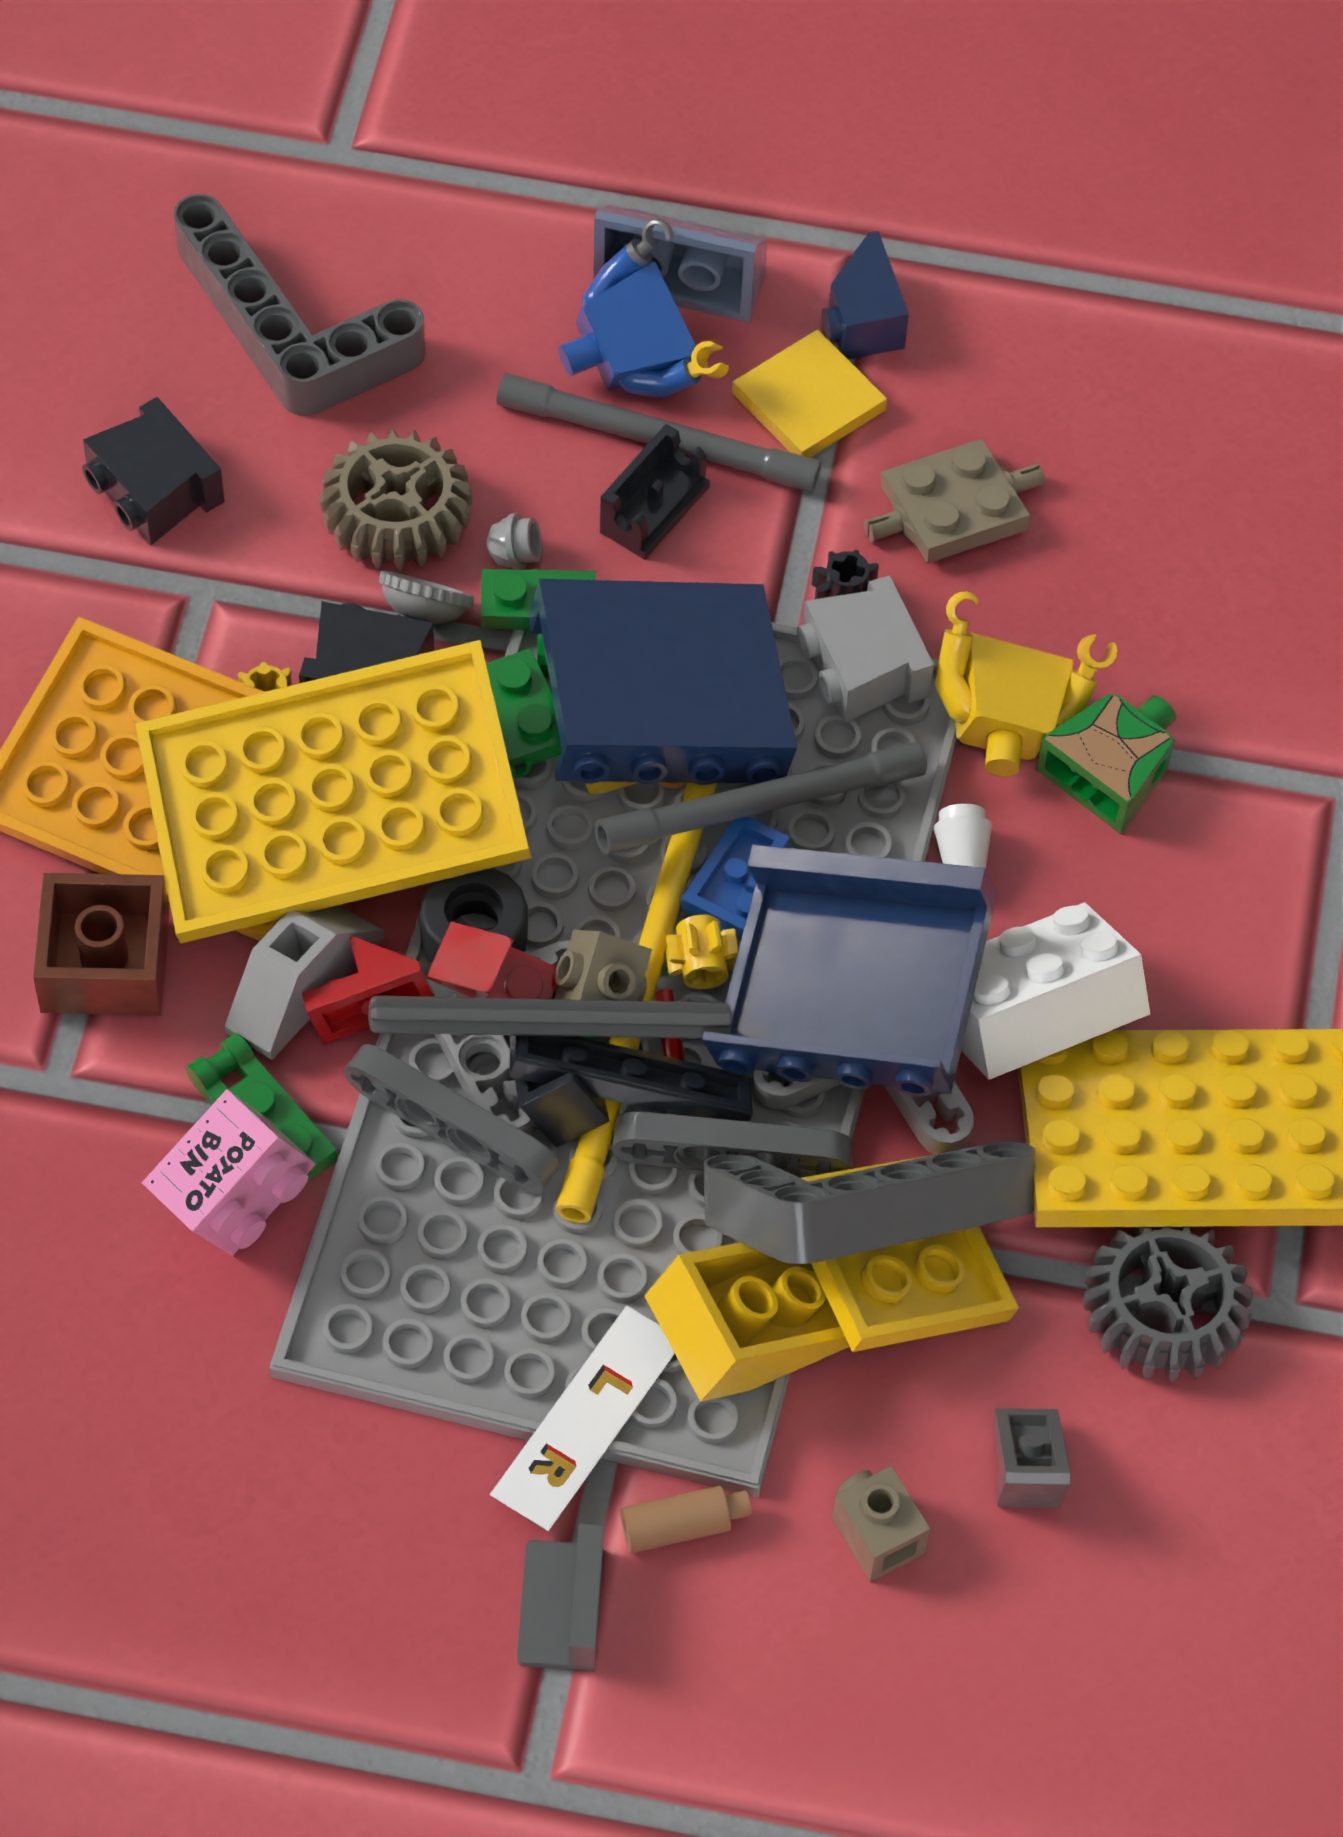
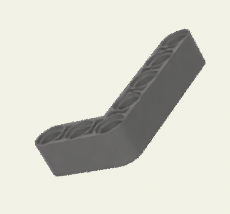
M193 194L186 196L176 205L174 220L180 257L281 404L289 412L299 416L317 414L412 371L421 365L425 358L424 315L421 308L415 303L399 299L388 301L312 335L222 205L214 197L206 194Z
M994 1142L809 1182L749 1155H716L704 1161L705 1224L778 1261L792 1264H808L1022 1217L1034 1212L1035 1148L1021 1142Z

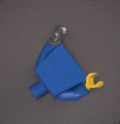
M653 218L647 221L643 227L642 241L633 239L600 269L582 296V307L576 320L581 337L558 346V352L561 362L570 376L596 366L605 386L610 390L622 388L628 394L665 399L698 383L701 380L702 374L716 379L724 377L728 372L729 365L721 362L714 364L710 368L708 367V357L713 352L722 350L723 346L711 341H704L697 346L695 345L656 262L648 263L652 260L650 251L656 247L652 237V230L655 225L663 229L666 242L673 240L671 225L662 218Z

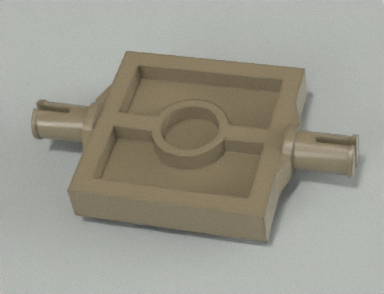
M982 439L881 471V488L892 504V512L871 519H865L864 530L866 536L869 537L870 542H875L878 539L896 533L904 534L906 538L916 544L928 564L1029 530L1030 514L1017 493L1045 485L1044 472L1040 468L1039 463H1034L1031 466L1010 473L1005 471L1004 468L997 464Z

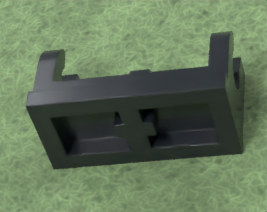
M668 424L662 427L600 497V533L644 560L710 487V480L705 478L706 456L702 448L697 447L690 457L685 456L679 448L681 443L679 431Z

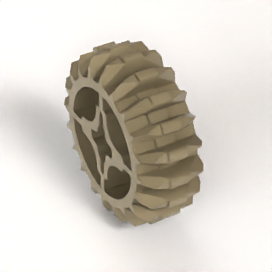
M392 428L388 438L381 440L370 431L365 446L350 441L347 455L335 454L332 470L325 471V476L322 480L323 494L320 495L321 511L324 512V525L328 530V534L335 535V542L338 544L339 550L351 548V554L354 556L356 563L371 556L372 563L377 570L385 561L394 562L399 572H401L405 561L414 560L423 568L427 561V554L443 559L444 553L447 550L446 544L458 545L461 538V529L467 528V524L470 521L472 489L469 488L468 473L465 470V466L457 464V457L454 455L453 449L441 451V445L436 437L421 443L416 430L408 438H399ZM366 488L369 492L365 494V500L355 505V498ZM436 494L439 497L438 502L427 511L424 507L428 505V499Z

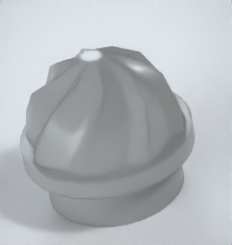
M513 513L509 514L499 523L493 524L486 540V547L490 556L497 564L517 570L525 569L528 563L539 562L542 555V535L537 520L534 517L523 518L521 514Z

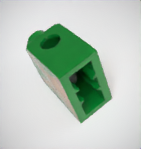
M1107 694L1049 732L1042 739L1036 770L1121 834L1129 826L1169 766L1175 740L1166 729L1176 720L1175 712L1166 700L1156 695L1149 697L1136 709L1118 694Z

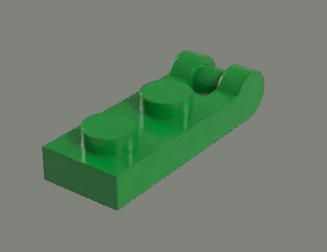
M234 1033L220 1043L221 1050L208 1059L200 1056L185 1067L189 1079L211 1106L228 1089L220 1079L235 1070L243 1080L228 1090L267 1117L316 1163L307 1173V1182L338 1161L336 1148L258 1061L250 1046L238 1033Z

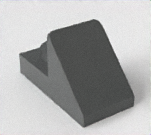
M995 1408L993 1431L999 1461L997 1506L1004 1508L1060 1507L1070 1485L1071 1473L1058 1409Z

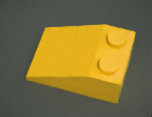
M741 1242L678 1254L645 1294L651 1310L700 1402L753 1390L850 1347L811 1263L792 1264L778 1261Z

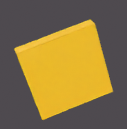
M818 329L734 380L732 385V394L789 452L810 458L886 411L887 398Z

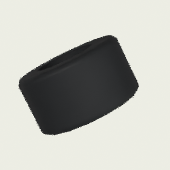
M489 868L432 882L423 895L420 911L421 942L426 957L431 963L435 958L450 922L470 913L484 914L493 918L498 924L489 932L512 938L511 947L525 952L528 936V905L522 889L508 874L495 868Z

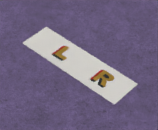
M626 1305L490 1493L492 1497L545 1530H550L675 1353L659 1324Z

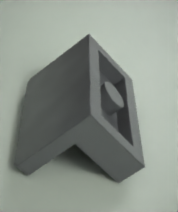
M578 1523L577 1543L530 1540L527 1542L517 1649L518 1665L522 1667L595 1672L604 1525Z

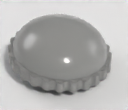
M382 570L380 573L379 583L382 584L383 596L387 603L399 614H407L419 620L434 622V624H445L457 620L466 612L468 607L472 608L475 596L467 592L395 572Z

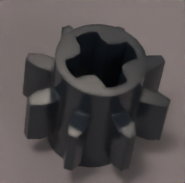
M856 549L853 552L843 551L837 554L833 551L828 552L827 568L821 566L813 568L811 585L816 588L815 599L868 591L869 581L878 578V563L868 564L867 560Z

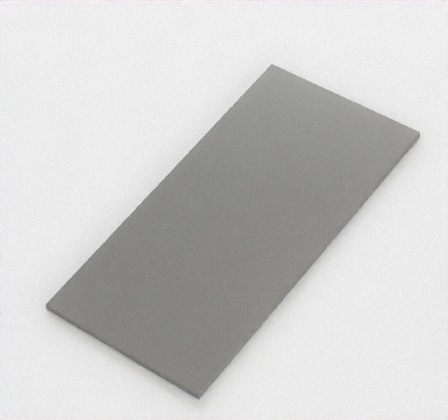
M771 622L797 744V750L787 776L863 758L872 752L912 742L919 743L923 748L927 760V771L924 776L880 787L868 786L749 817L790 836L789 848L925 862L958 739L956 737L955 720L950 718L935 689L934 681L939 660L931 658L934 670L930 697L908 703L905 696L902 695L844 723L836 704H828L822 695L818 680L819 669L814 658L806 659L803 655L797 638V628ZM513 630L505 656L531 648L537 660L538 634H532L531 630ZM545 678L552 692L550 678ZM560 756L532 765V769L527 775L513 778L532 858L493 867L508 874L523 891L528 905V936L524 953H531L556 942L570 941L573 930L600 931L638 944L671 836L660 838L651 844L605 855L601 852L596 841L595 823L599 819L644 808L656 809L681 803L687 783L682 787L674 789L664 787L658 782L653 784L637 783L605 793L590 794L585 783L579 781H556L555 772ZM519 763L514 766L515 770H519L524 767L523 763ZM717 783L714 794L753 784ZM733 820L704 827L686 890ZM679 910L673 934L677 935L676 926L678 923L691 916ZM419 913L406 956L419 961L425 975H427L432 963L427 959L421 942ZM477 913L462 915L453 921L485 931L491 930L498 924L493 918ZM737 939L738 947H740L741 941ZM665 957L656 991L671 989L674 1002L725 1003L733 970H728V979L717 987L693 989L685 985L683 973L673 976L669 975ZM428 979L435 995L438 991L445 988ZM379 1034L376 1043L377 1047L467 1098L434 1034ZM502 1035L510 1049L511 1035ZM596 1037V1041L609 1043L610 1037ZM641 1038L638 1050L663 1056L661 1038ZM682 1038L686 1061L722 1069L717 1066L702 1039ZM480 1052L472 1055L467 1060L466 1066L475 1074L487 1075L498 1069L500 1061L491 1053ZM769 1072L768 1083L778 1081L782 1087L789 1086L790 1080L781 1077L778 1073ZM840 1084L783 1110L770 1109L762 1105L752 1092L753 1115L750 1122L828 1129L846 1134L853 1140L866 1089H854ZM503 1088L496 1091L499 1115L505 1114L510 1121L517 1120L519 1118V1110L512 1111L503 1097ZM360 1093L269 1366V1374L271 1378L529 1441L626 1305L659 1324L645 1298V1294L678 1254L739 1243V1241L705 1224L704 1171L640 1165L623 1161L613 1154L612 1136L604 1163L605 1173L592 1218L588 1223H573L558 1216L555 1208L569 1162L575 1156L580 1136L556 1148L535 1125L530 1136L543 1143L554 1153L560 1167L541 1193L534 1194L510 1183ZM622 1103L619 1116L628 1112L671 1114ZM674 1354L600 1459L713 1487L721 1485L723 1489L733 1492L746 1490L749 1496L759 1498L791 1373L747 1392L700 1402Z

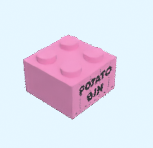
M226 1089L143 1180L142 1184L192 1232L233 1256L238 1249L249 1247L260 1237L266 1227L265 1220L281 1202L286 1203L292 1200L302 1191L308 1181L307 1173L316 1163L267 1117Z

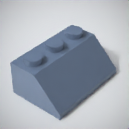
M608 205L597 210L594 218L593 279L603 265L633 239L642 241V230L647 221L653 218H662L671 225L673 240L666 242L663 229L655 225L652 230V237L656 247L650 251L652 260L648 263L656 262L676 306L750 322L765 276L768 239L752 236L745 232H734L701 225L690 220H678L655 215L640 209Z

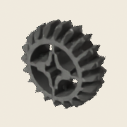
M1193 1226L1180 1227V1230L1171 1229V1227H1155L1153 1231L1149 1227H1132L1131 1236L1118 1229L1112 1235L1110 1247L1102 1245L1097 1250L1094 1258L1095 1266L1088 1269L1085 1278V1284L1089 1290L1085 1291L1083 1307L1084 1310L1092 1312L1088 1321L1090 1333H1104L1100 1344L1103 1353L1116 1349L1122 1350L1119 1360L1122 1369L1132 1365L1136 1360L1144 1364L1142 1373L1145 1380L1154 1374L1156 1367L1165 1369V1374L1170 1383L1178 1379L1181 1367H1184L1197 1379L1204 1372L1205 1362L1218 1369L1225 1361L1226 1351L1234 1352L1240 1346L1243 1338L1241 1332L1248 1328L1252 1316L1247 1308L1250 1306L1253 1298L1252 1287L1244 1285L1248 1274L1246 1265L1231 1264L1235 1254L1233 1246L1228 1245L1217 1249L1213 1247L1216 1238L1213 1229L1205 1232L1201 1237L1192 1234ZM1141 1268L1144 1274L1142 1285L1135 1287L1132 1295L1121 1298L1119 1291L1120 1282L1131 1272ZM1214 1300L1216 1316L1208 1324L1195 1330L1192 1324L1194 1312L1201 1310L1202 1303Z

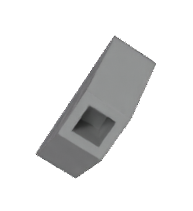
M339 905L308 913L300 911L287 912L252 949L224 1026L226 1034L231 1036L234 1033H238L252 1049L273 1060L310 1020L306 1012L302 993L320 987L332 979L350 976L357 968L349 937H357L378 945L385 938L384 930Z

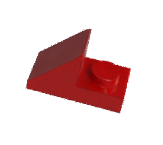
M450 922L426 975L427 979L470 998L551 999L557 986L555 982L556 967L511 947L512 938L455 922Z
M349 937L358 973L344 978L332 979L320 987L302 993L306 1012L324 1044L370 1028L368 1009L370 1000L374 996L435 997V993L419 961L360 938Z

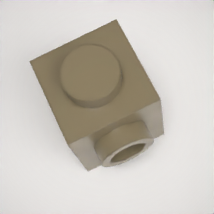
M892 1466L875 1474H872L869 1470L862 1471L847 1479L839 1487L838 1493L835 1494L832 1520L870 1582L926 1553L930 1528Z

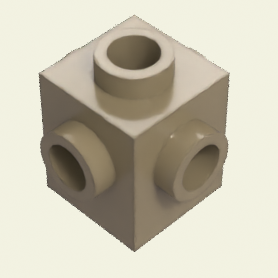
M573 930L568 950L561 956L556 967L555 982L557 989L554 999L643 1001L647 989L645 972L652 949L600 931Z

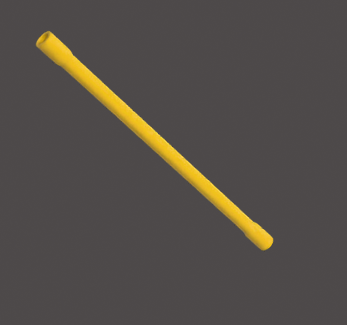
M687 783L681 802L713 795L717 783L709 785ZM704 827L671 835L638 943L652 949L645 972L647 989L643 1001H653L666 957V936L673 934L681 906V898L687 887ZM610 1037L609 1044L638 1050L641 1038ZM605 1099L609 1122L580 1136L575 1156L569 1162L555 1208L557 1215L567 1221L588 1223L592 1218L605 1173L604 1163L614 1133L615 1120L619 1116L622 1102Z

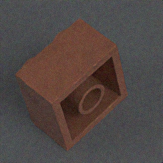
M43 873L33 973L40 1013L161 1016L169 923V906L164 875Z

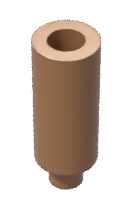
M721 1485L620 1508L623 1533L630 1554L731 1531V1520L752 1515L751 1504L746 1490L725 1495Z

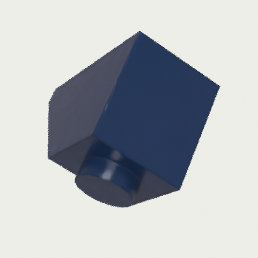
M879 231L868 233L831 283L829 307L822 309V324L825 336L829 341H836L838 350L847 359L905 349L909 313Z

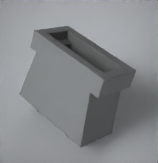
M890 575L869 581L868 591L805 601L803 624L797 627L798 642L805 658H814L819 669L818 680L822 695L828 704H836L844 723L902 695L905 696L908 703L930 697L934 664Z

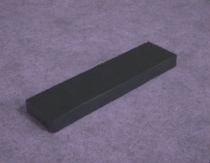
M511 1035L509 1077L545 1085L567 1073H573L595 1097L683 1116L750 1122L753 1115L751 1076L737 1075L719 1068L583 1037Z

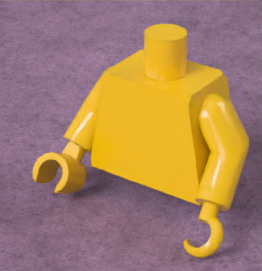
M958 592L949 599L946 606V614L953 623V628L944 631L934 681L935 689L950 718L955 720L956 737L964 744L986 749L985 769L988 773L999 777H1010L1019 772L1020 759L1029 760L1037 756L1040 752L1042 739L1049 732L1086 709L1098 683L1093 677L1098 668L1108 667L1114 662L1118 652L1115 642H1110L1105 649L1104 657L1096 662L1091 658L1089 652L1096 634L1086 636L1080 641L1077 648V655L1081 665L1078 671L1072 670V659L972 632L967 633L969 620L956 617L955 608L964 599L972 600L977 606L979 599L971 592Z

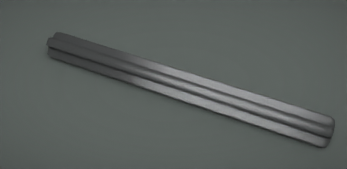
M374 996L370 1000L368 1009L370 1030L375 1033L703 1039L704 1031L730 1034L733 1023L730 1005L724 1002Z

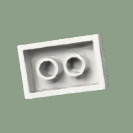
M1085 902L1076 906L1063 907L1049 917L1023 927H1013L1004 931L1000 936L986 941L961 1051L990 1080L1150 1015L1141 954Z

